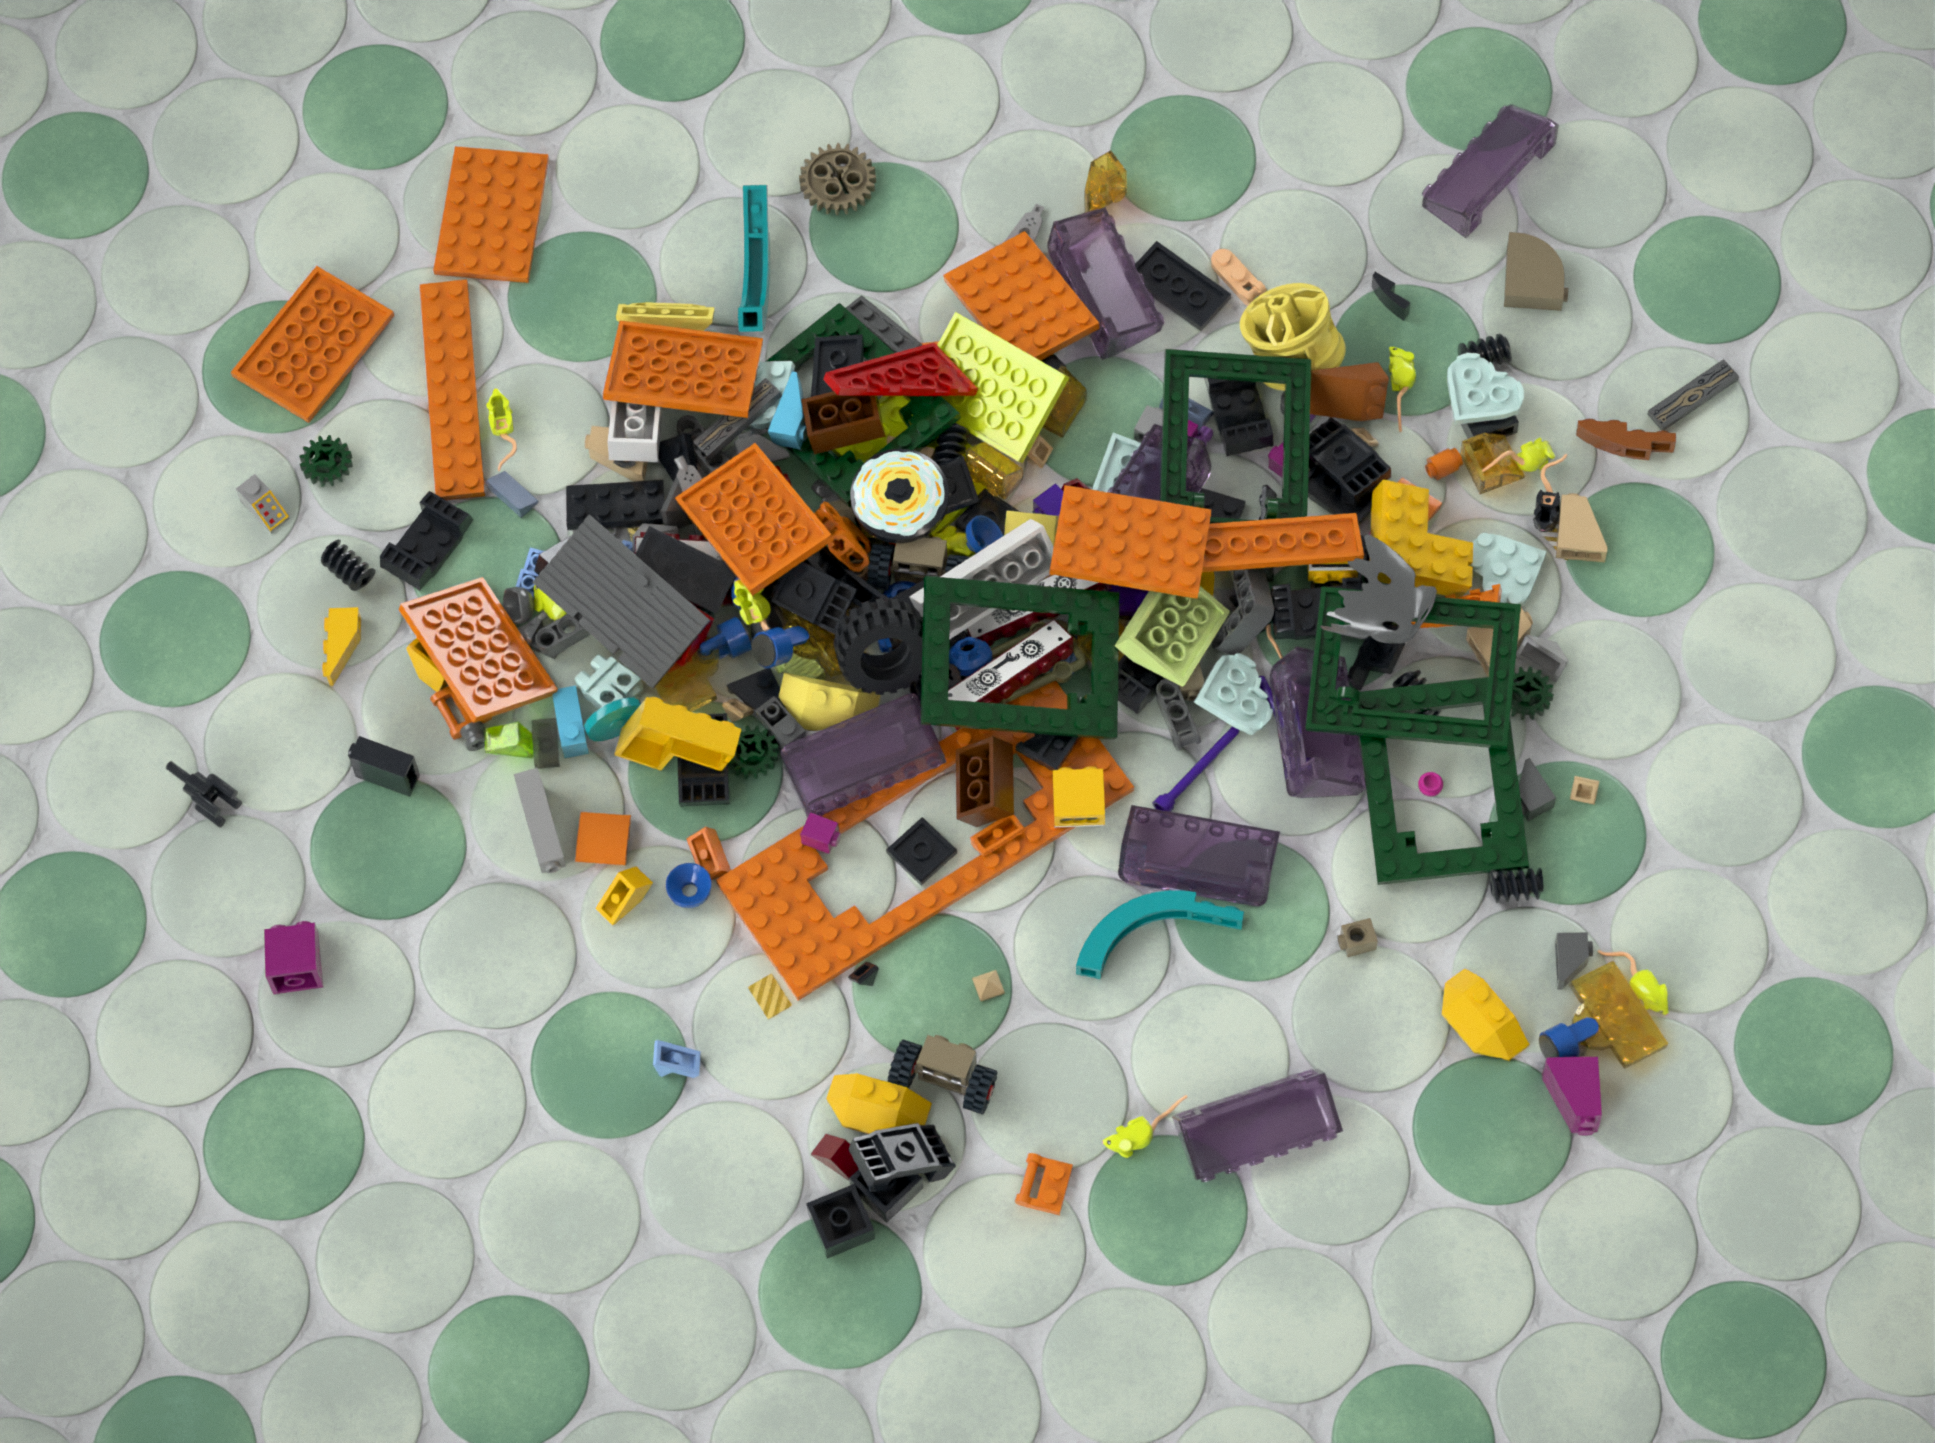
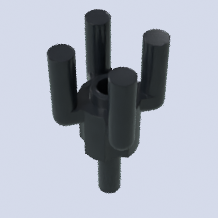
M173 761L166 765V770L185 783L183 791L196 803V811L219 828L224 825L226 820L220 816L222 810L213 804L219 796L235 809L241 806L242 801L236 797L238 791L217 775L209 774L207 778L200 772L190 775Z

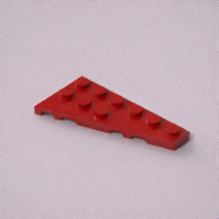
M934 342L826 372L823 379L838 396H975L978 388Z

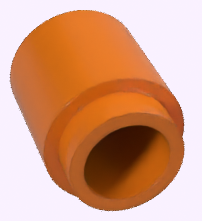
M1447 448L1427 458L1425 469L1430 478L1434 477L1436 480H1440L1458 471L1459 467L1463 465V460L1456 448Z

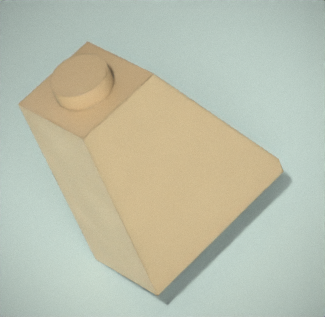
M592 426L590 435L587 434L585 438V449L589 450L590 458L633 482L645 481L648 462L635 461V466L626 469L617 466L615 463L613 464L614 460H609L608 454L609 427Z
M1575 493L1562 494L1559 508L1556 558L1605 563L1607 545L1587 497Z
M1522 607L1517 650L1527 634L1530 635L1533 625L1530 614L1527 611L1524 612ZM1470 627L1467 629L1466 640L1488 677L1493 629Z

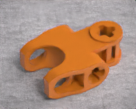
M824 501L814 514L832 534L834 540L828 544V549L849 569L860 572L869 564L870 541L850 519L840 516L832 505ZM858 540L862 541L865 544L864 549L861 547ZM851 555L853 558L856 559L863 558V562L860 564H853L850 561L849 556Z

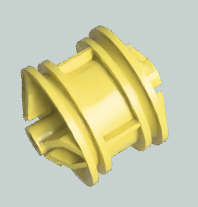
M1291 283L1270 289L1254 299L1247 306L1240 319L1241 334L1249 344L1254 355L1311 359V370L1339 367L1344 359L1346 352L1345 342L1332 321L1328 298L1320 288L1314 285ZM1263 382L1270 388L1285 391V384Z

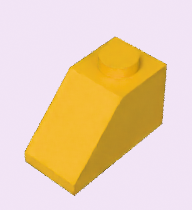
M418 638L413 640L406 650L419 679L436 692L444 689L448 685Z
M637 866L620 871L595 909L614 925L643 900L653 882Z

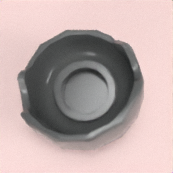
M523 587L507 588L503 595V608L513 623L521 624L528 622L534 612L535 602L532 594Z

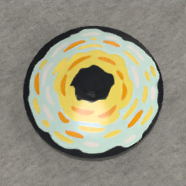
M890 449L872 456L859 468L851 485V506L856 520L870 535L890 543H908L927 536L942 522L949 505V487L942 469L930 457L910 449Z

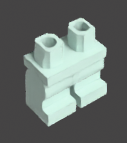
M598 654L591 662V667L596 672L590 676L585 671H581L575 677V682L582 690L583 697L598 709L615 700L636 698L644 690L641 678L618 663L612 656L607 659Z

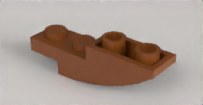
M1590 418L1578 420L1576 436L1586 443L1608 453L1632 459L1649 460L1651 452L1674 453L1676 444V433H1670L1665 430L1645 432L1641 429L1627 431V422L1619 420L1596 421Z

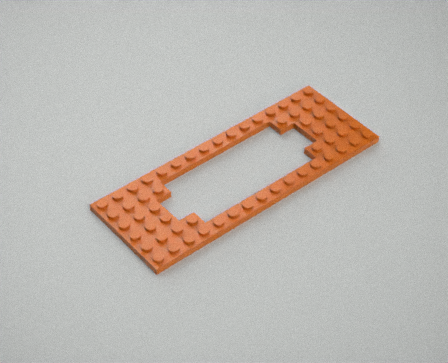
M1054 681L1006 704L1067 709V695L1059 684ZM961 728L820 815L837 822L839 833L842 834L956 763V749L992 736L1013 744V755L1017 754L1042 788L1023 800V805L1035 820L1024 827L1026 829L1024 833L986 857L979 855L870 924L867 923L855 905L833 918L809 884V881L826 872L828 866L815 848L801 843L800 833L804 826L716 879V884L798 1001L1075 828L1055 827L1053 771L1015 750L1017 743L1029 740L1034 737L1035 733ZM1081 737L1061 766V768L1069 767L1073 770L1089 766L1103 769L1105 809L1134 791L1133 784L1098 738Z

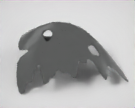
M1365 534L1364 538L1370 561L1356 558L1354 561H1348L1347 563L1357 572L1364 575L1369 583H1362L1363 591L1339 590L1338 593L1344 598L1345 608H1337L1334 612L1327 613L1328 616L1350 624H1331L1332 627L1320 626V628L1359 639H1367L1368 636H1371L1373 639L1383 643H1406L1413 639L1431 611L1437 590L1433 586L1422 585L1415 587V572L1404 559L1384 542L1372 535ZM1380 572L1385 573L1391 579V583L1388 585L1382 584L1377 579ZM1428 609L1426 615H1425L1424 618L1421 620L1423 614H1424L1425 611ZM1414 618H1418L1414 625L1411 624ZM1385 621L1395 622L1399 628L1396 631L1390 630L1382 626V623Z

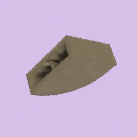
M1509 232L1504 307L1562 311L1563 302L1568 301L1569 288L1564 287V267L1556 251L1538 237L1525 233Z

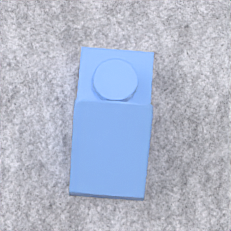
M656 1040L654 1044L653 1066L661 1077L670 1073H676L695 1078L699 1076L701 1051Z

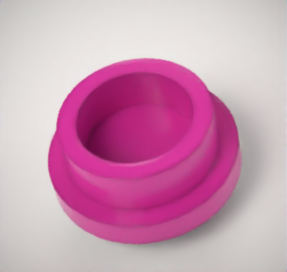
M1427 772L1419 778L1418 788L1426 796H1436L1443 789V780L1437 773Z

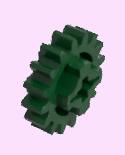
M328 435L326 440L318 436V442L316 443L310 440L311 446H304V454L299 456L302 462L300 463L301 471H304L305 478H310L312 484L320 481L321 487H324L326 482L334 486V480L336 479L339 482H343L342 475L349 476L348 468L353 467L351 460L353 457L351 451H348L347 443L342 444L339 437L333 441L331 435Z
M1530 666L1528 671H1524L1522 667H1519L1518 673H1514L1511 716L1514 717L1518 713L1521 720H1524L1525 715H1529L1530 719L1534 720L1535 713L1543 716L1544 709H1550L1551 703L1549 701H1553L1554 696L1551 693L1553 691V684H1548L1549 677L1545 676L1542 678L1541 670L1533 673Z
M747 725L746 731H741L736 748L740 758L738 760L734 756L728 763V767L730 769L735 768L737 776L744 772L745 779H748L750 774H753L754 778L758 779V773L762 772L766 776V768H775L773 761H778L779 759L778 753H776L779 751L778 744H774L776 742L774 735L769 736L767 729L760 732L759 726L756 725L754 730H750V727ZM764 745L768 747V754H765Z

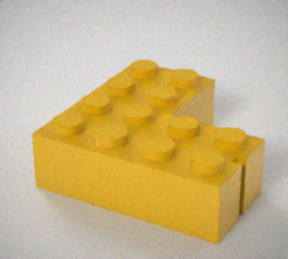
M1383 479L1372 491L1370 535L1393 549L1414 570L1415 587L1422 585L1433 586L1437 590L1436 594L1445 596L1455 594L1456 598L1464 596L1472 587L1473 567L1470 565L1473 563V542L1427 533L1429 489ZM1380 572L1378 574V581L1387 584L1391 583V579L1385 573Z
M646 697L621 728L614 755L660 771L673 756L722 771L735 756L741 728L735 727L729 721L720 722L711 719V716L705 713L696 714L690 712L681 705L672 706L666 704L657 697Z

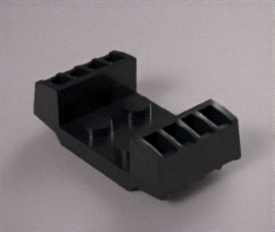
M1204 378L1226 457L1274 446L1271 423L1265 417L1256 382Z
M1332 417L1309 434V469L1315 464L1341 486L1343 498L1350 504L1356 505L1370 494L1383 479L1389 480L1391 478V467L1380 458L1378 453L1345 424H1340Z
M431 491L419 502L421 513L396 545L389 542L380 555V567L407 582L419 591L436 575L461 542L464 533L474 520L470 514Z
M801 562L766 586L760 594L771 602L835 634L836 628L839 625L841 626L840 621L847 614L859 589L837 580L805 562Z
M1342 578V585L1330 587L1363 590V582L1360 578ZM1290 584L1272 586L1270 593L1274 605L1272 617L1274 640L1316 638L1321 587L1291 590Z
M1124 655L1118 662V701L1136 714H1139L1156 696L1157 684L1166 678L1133 662Z
M727 713L708 714L711 716V719L720 722L728 721ZM677 757L680 807L730 804L728 763L722 771H718Z
M916 1123L880 1129L868 1135L852 1139L849 1152L857 1164L870 1192L885 1191L893 1178L924 1173L930 1183L945 1179L956 1165L953 1163L951 1155L945 1148V1144H943L934 1124L919 1125Z

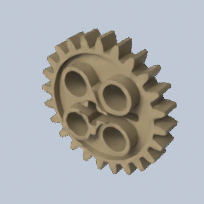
M837 143L835 149H832L831 145L827 144L826 151L819 147L818 155L811 152V160H804L805 167L800 168L802 175H799L800 190L803 192L804 199H809L810 206L817 203V211L824 207L826 208V214H829L831 210H835V214L839 215L842 209L845 214H848V208L851 207L854 211H857L858 203L865 206L864 198L871 199V192L875 191V167H872L871 159H866L865 152L859 154L858 147L851 151L849 144L844 149L840 147V143ZM842 163H843V164H847L846 166H838L839 164H842ZM819 174H825V176H823V177H819V176H817V175H819ZM853 181L858 182L857 184H850ZM830 192H837V194H834V195H830L829 193H830Z

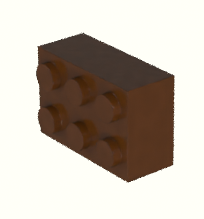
M833 391L801 399L808 438L814 454L886 437L877 396H838Z
M992 736L956 749V819L974 827H979L1014 815L1013 744Z

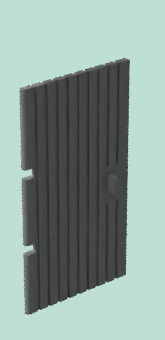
M591 515L587 516L584 522L533 581V584L573 619L580 613L583 617L578 623L612 654L621 649L623 654L619 657V660L652 689L656 687L659 681H661L664 675L667 674L670 668L711 621Z

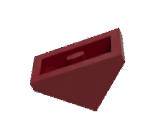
M825 1134L811 1152V1156L848 1181L859 1170L849 1152L850 1143L846 1139Z

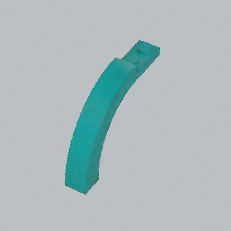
M743 185L744 278L742 299L738 307L739 332L764 331L769 301L770 233L768 227V185Z
M1182 890L1159 891L1131 899L1111 911L1091 931L1079 953L1076 963V975L1101 979L1104 966L1113 949L1128 934L1143 925L1164 919H1188L1242 930L1244 911H1240L1239 908L1234 906H1215L1214 903L1209 901L1196 902V892Z

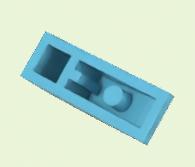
M792 371L768 433L774 444L800 449L803 441H806L808 438L801 401V399H804L802 385L797 372Z
M576 685L559 688L552 696L564 758L589 754Z

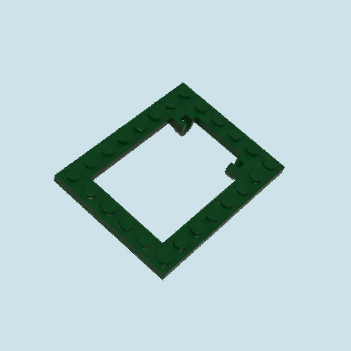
M838 303L765 362L792 361L795 365L794 370H796L814 355L815 337L863 334L865 339L864 361L894 354V352L841 303ZM903 396L909 402L898 412L908 428L876 454L899 448L920 452L961 419L960 413L942 396ZM809 438L803 441L800 449L786 447L849 508L851 507V485L857 471L865 462L861 459L856 461L855 455L851 450H848L837 460L828 451L814 454Z
M1165 349L1160 501L1204 508L1203 493L1186 492L1189 377L1285 384L1282 498L1266 497L1265 507H1267V512L1264 520L1307 517L1311 359ZM1210 517V524L1254 521L1247 519Z
M926 576L924 578L921 725L1115 740L1118 734L1119 649L1115 647V644L1119 640V592ZM950 605L1068 615V632L1071 635L1084 636L1092 634L1091 694H1086L1083 697H1077V693L1072 692L1067 694V709L948 700Z
M1321 587L1306 731L1507 749L1521 604L1435 597L1433 607L1423 622L1493 629L1484 720L1358 709L1360 692L1357 689L1339 687L1336 690L1342 634L1324 630L1320 626L1332 627L1331 624L1349 625L1350 623L1328 616L1327 613L1334 612L1337 608H1345L1344 598L1338 593L1339 590H1363ZM1427 609V610L1425 611V613L1423 614L1421 620H1422V619L1424 618V616L1426 615L1428 609ZM1414 618L1411 622H1416L1418 618ZM1342 698H1350L1352 701L1342 700Z
M1488 677L1361 691L1358 709L1414 713L1483 705L1485 715ZM1511 721L1509 723L1507 749L1488 748L1497 821L1480 823L1482 846L1417 853L1415 831L1397 833L1386 738L1360 736L1378 885L1529 868Z

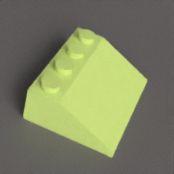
M1201 586L1199 587L1197 599L1149 591L1115 644V647L1133 662L1180 686H1184L1230 611Z

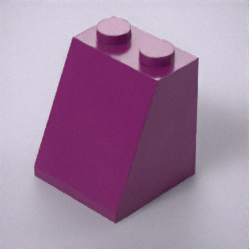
M301 921L296 923V925H274L270 929H264L265 977L273 995L324 988L319 934L315 922Z
M1598 1056L1546 1058L1542 1080L1571 1133L1589 1136L1594 1134V1132H1598L1602 1118Z

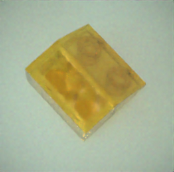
M1111 150L1091 161L1084 190V215L1087 218L1093 214L1101 213L1105 207L1113 202L1121 201L1127 195V171Z
M1061 365L1058 371L1070 378L1042 428L1063 438L1087 401V389L1066 367Z
M1482 433L1462 441L1460 455L1479 494L1525 478L1523 471L1518 467L1511 455L1505 456L1490 469L1482 472V469L1491 464L1501 454L1512 451L1505 435Z
M986 442L969 447L965 451L966 464L972 481L975 483L980 482L986 486L993 496H1000L1006 500L1023 480V468Z

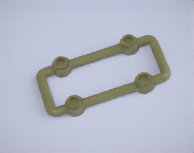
M1059 619L1056 620L1068 632L1067 622ZM1041 621L1034 623L1030 627V632L992 648L993 659L1046 625V623ZM1075 635L1071 636L1073 637V653L1077 658L1076 661L1072 663L1066 661L1057 662L1053 666L1052 672L1032 680L1029 685L1022 686L1008 699H1003L997 704H1006L1054 681L1059 683L1068 682L1072 678V673L1082 669L1087 663L1086 654Z

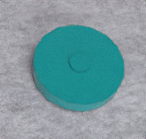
M634 697L622 698L606 704L595 711L584 725L589 739L592 741H606L620 736L621 728L641 705L640 701Z

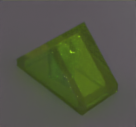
M520 722L494 726L484 730L485 753L531 759L534 757L533 734Z

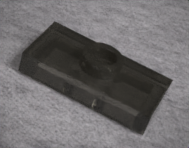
M557 719L531 720L535 768L560 767Z

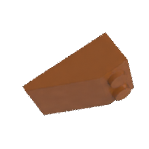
M1378 362L1311 370L1310 414L1354 421L1383 419L1389 378Z

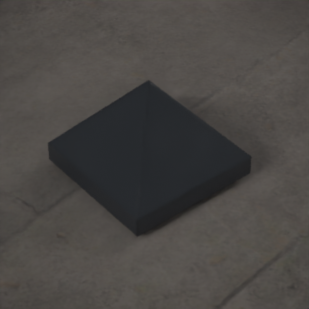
M865 962L851 973L848 978L860 985L873 986L879 968L877 965Z

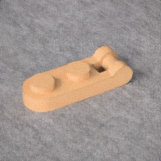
M1219 249L1212 254V269L1245 305L1248 306L1254 298L1267 291L1265 285L1258 281L1230 250ZM1248 286L1252 288L1249 291L1245 290Z

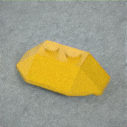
M1464 968L1445 982L1442 1016L1474 1053L1510 1061L1529 1047L1530 1044L1514 1014L1482 977Z
M858 1073L834 1075L826 1098L842 1127L870 1134L875 1130L916 1123L926 1125L932 1106L930 1101L907 1087Z

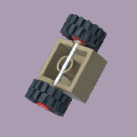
M923 537L913 542L896 543L895 552L894 546L874 544L871 550L867 583L875 589L888 590L891 574L893 573L895 582L909 581L917 584L923 581L926 576L941 577L969 559V557L953 554L948 556L947 541L939 537Z
M927 1035L923 1047L904 1039L900 1041L893 1056L894 1059L891 1062L888 1082L910 1088L916 1076L915 1073H918V1080L963 1094L964 1109L982 1115L985 1113L995 1088L998 1072L997 1070L977 1064L976 1051L971 1046L963 1043L958 1045L951 1043L947 1038L940 1035H935L934 1037Z

